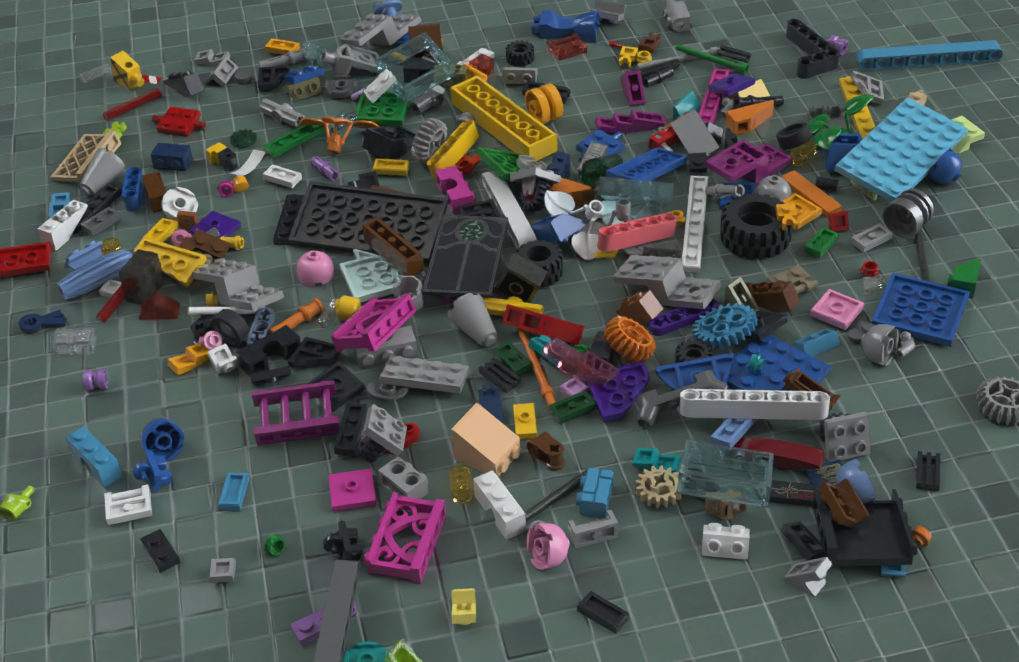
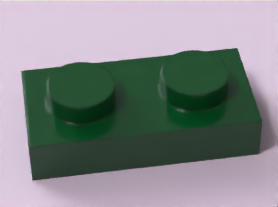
M510 341L492 349L493 356L518 376L533 367L532 362Z
M586 391L549 405V412L559 424L596 409V403Z

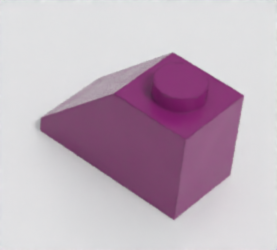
M640 70L623 73L620 77L621 85L629 106L646 103Z

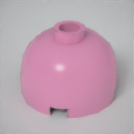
M310 251L303 254L297 262L296 272L300 283L311 287L315 286V283H321L322 285L328 283L334 277L332 260L326 253L321 251Z
M552 523L534 524L535 527L530 528L527 535V550L532 552L534 559H530L532 564L540 570L560 565L565 560L570 545L566 534L559 526Z

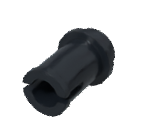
M823 175L821 177L817 176L815 186L819 189L824 188L836 191L838 180L824 178Z

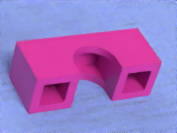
M456 166L435 170L437 186L442 194L447 193L448 206L453 214L459 213L458 206L475 202L473 191L469 190L468 182L464 181L462 172H459Z

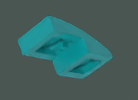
M637 448L632 465L640 470L647 469L648 471H651V466H654L656 469L663 466L664 470L672 468V473H679L682 459L680 455L659 454L658 448Z

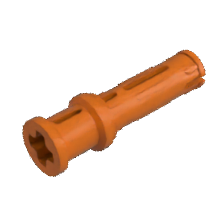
M313 298L311 303L306 306H300L298 312L270 328L269 332H274L285 325L293 329L302 322H309L318 313H324V306L319 299Z

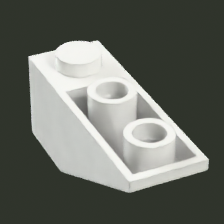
M76 200L69 202V204L37 228L41 243L50 242L52 250L55 251L63 246L70 239L88 205Z

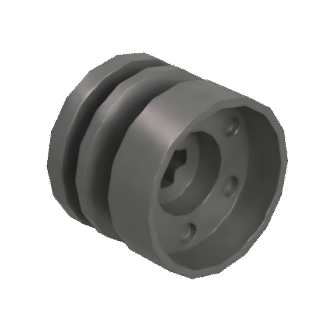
M909 188L904 190L883 210L884 223L894 235L903 238L911 237L933 217V203L924 192L918 189Z

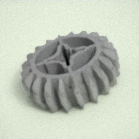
M427 118L426 121L422 122L412 142L413 147L411 150L415 160L422 164H427V161L447 140V127L445 123L436 118Z
M1004 375L1002 378L995 376L994 379L988 378L986 382H982L976 393L978 411L982 412L984 417L988 416L989 421L996 420L998 424L1003 422L1006 426L1009 423L1016 426L1019 422V380L1016 381L1013 377L1009 379Z

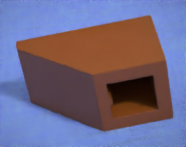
M648 290L644 293L639 291L632 298L628 296L620 302L621 306L616 312L621 316H626L628 319L632 318L638 324H643L653 320L663 310V307L653 293Z

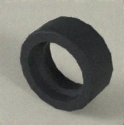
M805 122L791 124L776 134L779 146L784 150L799 147L808 142L812 136L808 124Z
M230 309L221 310L211 319V330L218 332L222 337V343L229 347H237L248 337L249 329L245 320Z

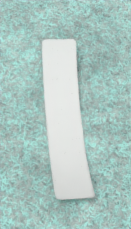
M253 150L248 160L240 169L226 174L243 176L250 173L260 163L265 152Z

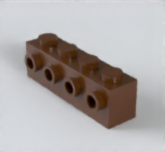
M379 217L362 224L364 241L404 276H415L424 271L422 254Z

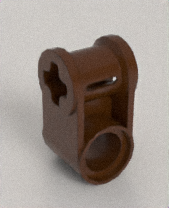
M543 432L527 442L526 446L531 456L538 459L548 469L556 471L564 467L565 460L562 457L564 446L548 432Z

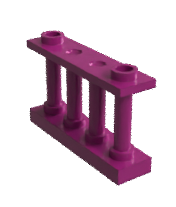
M322 381L314 384L251 392L254 407H260L261 426L253 427L256 444L264 445L338 434L340 423L338 415L332 416L330 396L337 395L334 381ZM322 398L324 417L311 419L309 399ZM301 401L303 420L290 422L289 402ZM280 404L282 423L269 425L268 405Z

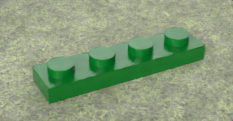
M301 126L263 145L264 152L276 158L326 132L325 126Z

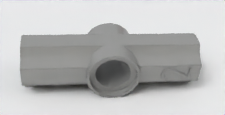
M265 98L259 106L261 112L272 116L273 120L278 124L286 122L299 128L301 119L305 118V115L293 111L287 103L280 105Z

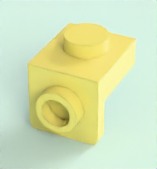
M453 589L451 591L452 624L469 625L476 623L475 589Z

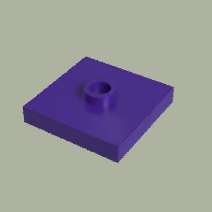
M734 73L709 84L708 87L710 91L730 96L754 85L755 78Z
M212 211L189 231L193 236L196 228L207 232L212 227H215L220 233V236L217 238L220 239L221 236L230 237L241 227V222Z

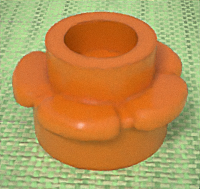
M916 526L912 530V540L916 541L919 547L929 545L932 538L931 533L922 526Z

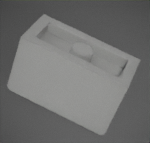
M226 56L214 68L204 83L208 84L214 79L223 87L238 66Z

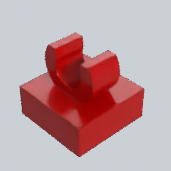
M848 211L827 213L829 230L835 232L849 229Z

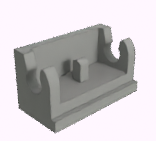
M612 510L607 511L608 516L605 519L578 526L575 525L573 520L568 521L567 531L575 549L618 538V521Z

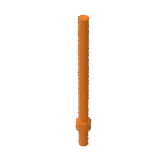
M517 328L541 387L540 393L542 398L546 400L549 407L550 404L555 403L553 389L547 383L534 349L528 346L530 340L526 330Z

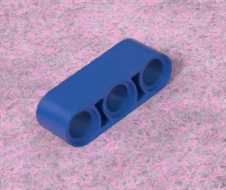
M131 167L125 174L122 197L127 211H136L142 205L145 185L142 170L139 167Z

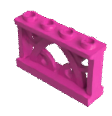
M404 294L401 298L378 300L377 297H372L331 334L337 352L354 348H367L368 351H375L417 311L411 295Z
M393 493L391 499L386 502L384 517L379 519L377 534L372 536L370 551L365 553L364 564L367 565L368 574L373 575V573L411 579L412 583L421 584L446 517L445 500L436 499L434 502L398 496V493ZM400 509L412 511L413 515L408 516V513L404 510L402 516H398L397 513ZM417 524H419L420 527H421V526H426V527H425V529H423V530H419V529L417 528ZM412 526L413 532L421 540L412 541L401 549L394 541L393 535L404 528ZM416 548L417 551L415 553H412L410 549ZM384 553L387 554V556L384 557L385 560H390L394 556L396 557L391 562L379 561L381 554Z

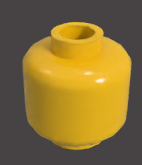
M343 295L335 302L334 314L337 315L339 320L347 321L362 307L361 302L356 297Z

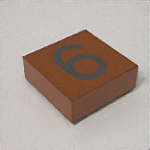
M178 211L177 218L180 229L190 230L198 223L196 212Z

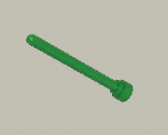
M680 44L675 47L677 51L735 69L740 75L745 76L749 69V63H735Z

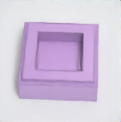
M577 377L560 385V392L566 397L583 391L589 393V387Z

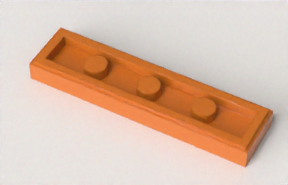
M795 170L781 176L788 181L792 191L822 208V213L828 217L827 213L842 211L841 204Z

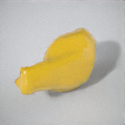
M600 250L596 251L594 256L596 259H610L617 255L618 250L610 252Z

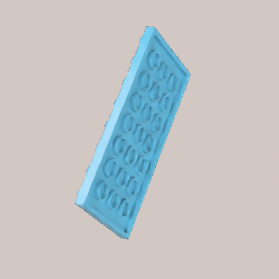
M907 97L836 164L834 171L892 202L904 190L913 189L934 168L935 163L949 148L952 149L967 134L968 128Z

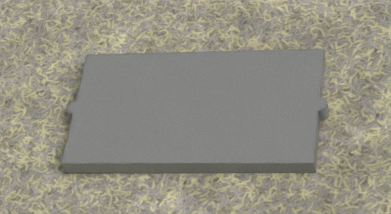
M696 110L686 115H681V118L670 123L688 153L706 152V157L709 158V155L720 149Z

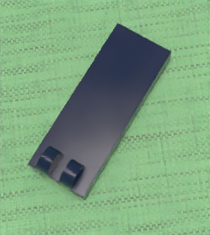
M490 384V388L487 389L486 385H482V389L478 390L480 405L505 425L499 387L495 388V384Z

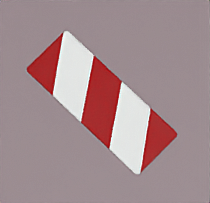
M141 74L146 83L158 84L162 79L161 77Z

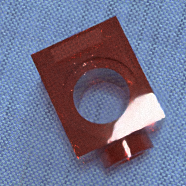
M480 54L469 61L470 66L487 76L494 73V59L489 56Z

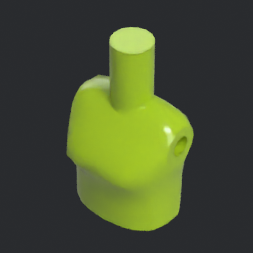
M29 485L20 495L7 494L4 501L0 504V516L9 520H15L31 506V499L29 497L35 492V489Z

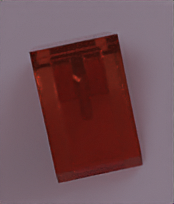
M156 290L142 304L139 320L178 319L180 303L161 291Z

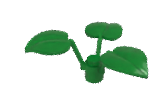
M858 95L846 103L844 115L847 129L841 128L839 125L830 127L827 124L830 120L827 114H820L812 118L807 124L811 135L817 133L813 139L815 144L820 148L829 150L832 142L840 133H851L848 115L858 113L875 97L873 95Z

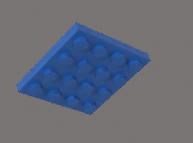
M892 272L872 319V324L893 325L900 331V334L908 331L911 337L951 347L968 302L970 291Z
M768 335L761 341L754 339L733 358L727 385L732 390L781 391L785 385L782 380L789 371L793 373L797 367H800V371L817 383H820L830 373L831 366ZM752 354H761V358L764 359L761 371L756 370V373H753L752 370L748 369Z

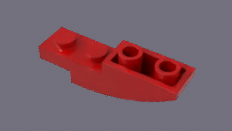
M509 304L506 306L502 321L503 324L580 345L585 327L584 325Z

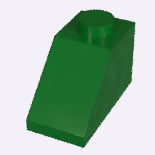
M975 259L955 267L953 275L949 274L947 286L970 291L969 298H973L981 259Z

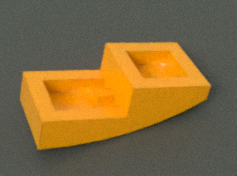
M202 344L186 347L185 354L169 358L167 366L177 375L186 373L209 360L210 358L207 354L210 350Z

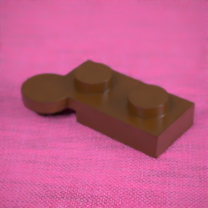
M196 228L192 237L182 239L181 247L190 251L196 248L204 254H211L213 258L220 259L224 258L227 254L230 243Z

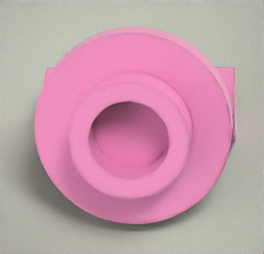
M179 229L173 232L171 240L176 247L182 248V239L192 237V235L183 229Z
M209 331L204 337H199L198 343L204 345L208 350H212L222 345V337L216 331Z

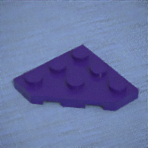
M644 362L585 374V382L589 387L603 422L624 418L636 401V398L650 381V374Z

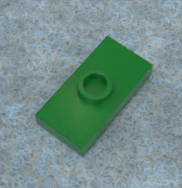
M822 227L804 246L803 252L821 258L839 239V233Z

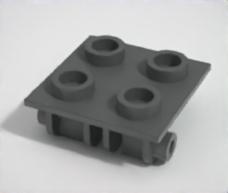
M825 105L809 108V113H807L809 120L817 115L827 114L830 117V120L827 122L830 127L839 125L841 128L847 129L846 121L842 114L844 112L843 105H827V111Z

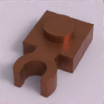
M650 32L649 38L644 37L638 44V50L654 53L659 46L661 34L653 36V32Z

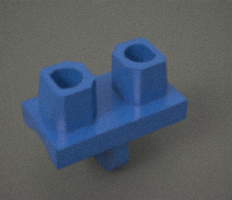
M145 450L147 459L144 463H137V466L132 471L133 476L137 480H148L151 491L158 492L160 485L170 484L171 472L170 470H165L166 459L164 456H154L152 450Z

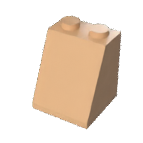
M477 403L451 429L454 459L484 474L493 470L499 477L521 453L520 437Z

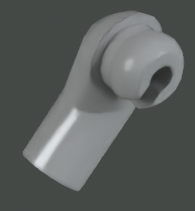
M725 97L722 101L725 107L720 111V115L726 118V111L734 109L733 100H730L729 97Z
M908 331L902 332L899 336L901 347L895 350L898 358H903L915 348L913 337H911Z

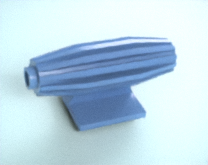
M92 241L85 245V249L81 251L76 249L68 254L69 257L66 258L64 268L70 267L74 271L56 283V286L65 300L89 293L104 285L108 280H114L133 265L132 261H134L132 253L122 249L102 256L101 247L103 242L99 241L96 243Z

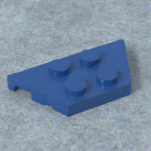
M729 353L655 367V373L671 391L693 384L694 375L707 370L713 371L717 380L727 383L734 355Z

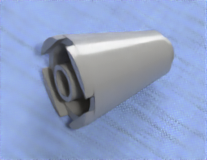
M99 148L96 151L79 184L80 191L84 195H95L126 172V169H123L125 164L113 152L108 154L105 152V148Z
M467 293L453 303L454 308L452 311L449 309L448 318L479 345L489 347L496 342L497 333L484 300L479 293H476L477 295Z

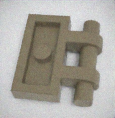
M800 265L767 278V283L792 281L797 295L802 292H810L818 286V281L816 279L810 281L811 276Z

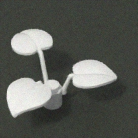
M547 190L544 201L546 209L551 216L562 213L574 215L585 210V215L590 220L586 233L581 231L573 235L571 245L573 250L584 260L594 259V253L600 250L597 248L598 235L590 234L591 227L598 217L602 218L605 225H608L612 211L616 210V201L605 200L600 202L593 200L589 205L585 204L583 207L572 211L575 207V202L569 194ZM615 216L612 225L624 223V221H619Z

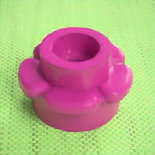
M224 180L221 184H218L217 189L221 196L230 197L234 193L232 182Z

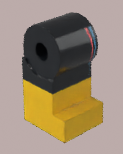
M220 142L206 149L207 160L210 164L217 163L225 171L237 169L236 154Z

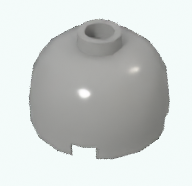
M776 175L763 178L757 184L755 191L759 195L767 194L772 198L776 197L780 202L791 196L792 193L788 181Z
M877 324L871 327L866 334H863L861 345L866 357L870 361L887 366L893 360L894 355H891L892 349H897L898 329L895 328L896 326Z

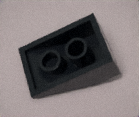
M399 125L367 128L362 148L368 150L369 154L380 156L381 159H399L413 147L412 142L416 133Z

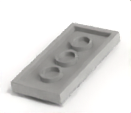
M390 356L380 375V383L460 394L469 374V366L459 363L448 364L441 361L432 362L419 358L408 359L401 356Z

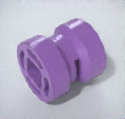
M835 35L830 36L827 41L839 50V55H844L849 46L848 40L839 39Z
M99 369L97 372L91 370L84 371L83 383L86 391L94 390V388H108L106 369Z

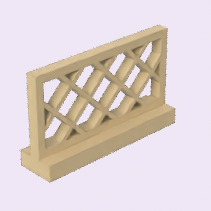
M109 130L106 134H84L51 175L52 181L81 182L99 148H105V152L110 154L111 152L115 153L121 145L116 131Z

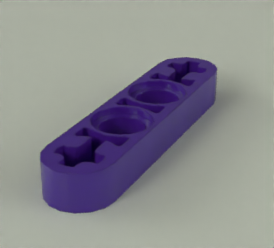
M712 298L705 309L680 307L656 316L649 322V331L652 335L661 336L694 324L695 320H700L699 316L706 315V311L711 312L712 308L718 309V302ZM689 312H695V313H697V314H696V315H689L688 313H689ZM677 318V319H679L680 321H677V322H676V321H671L670 319Z

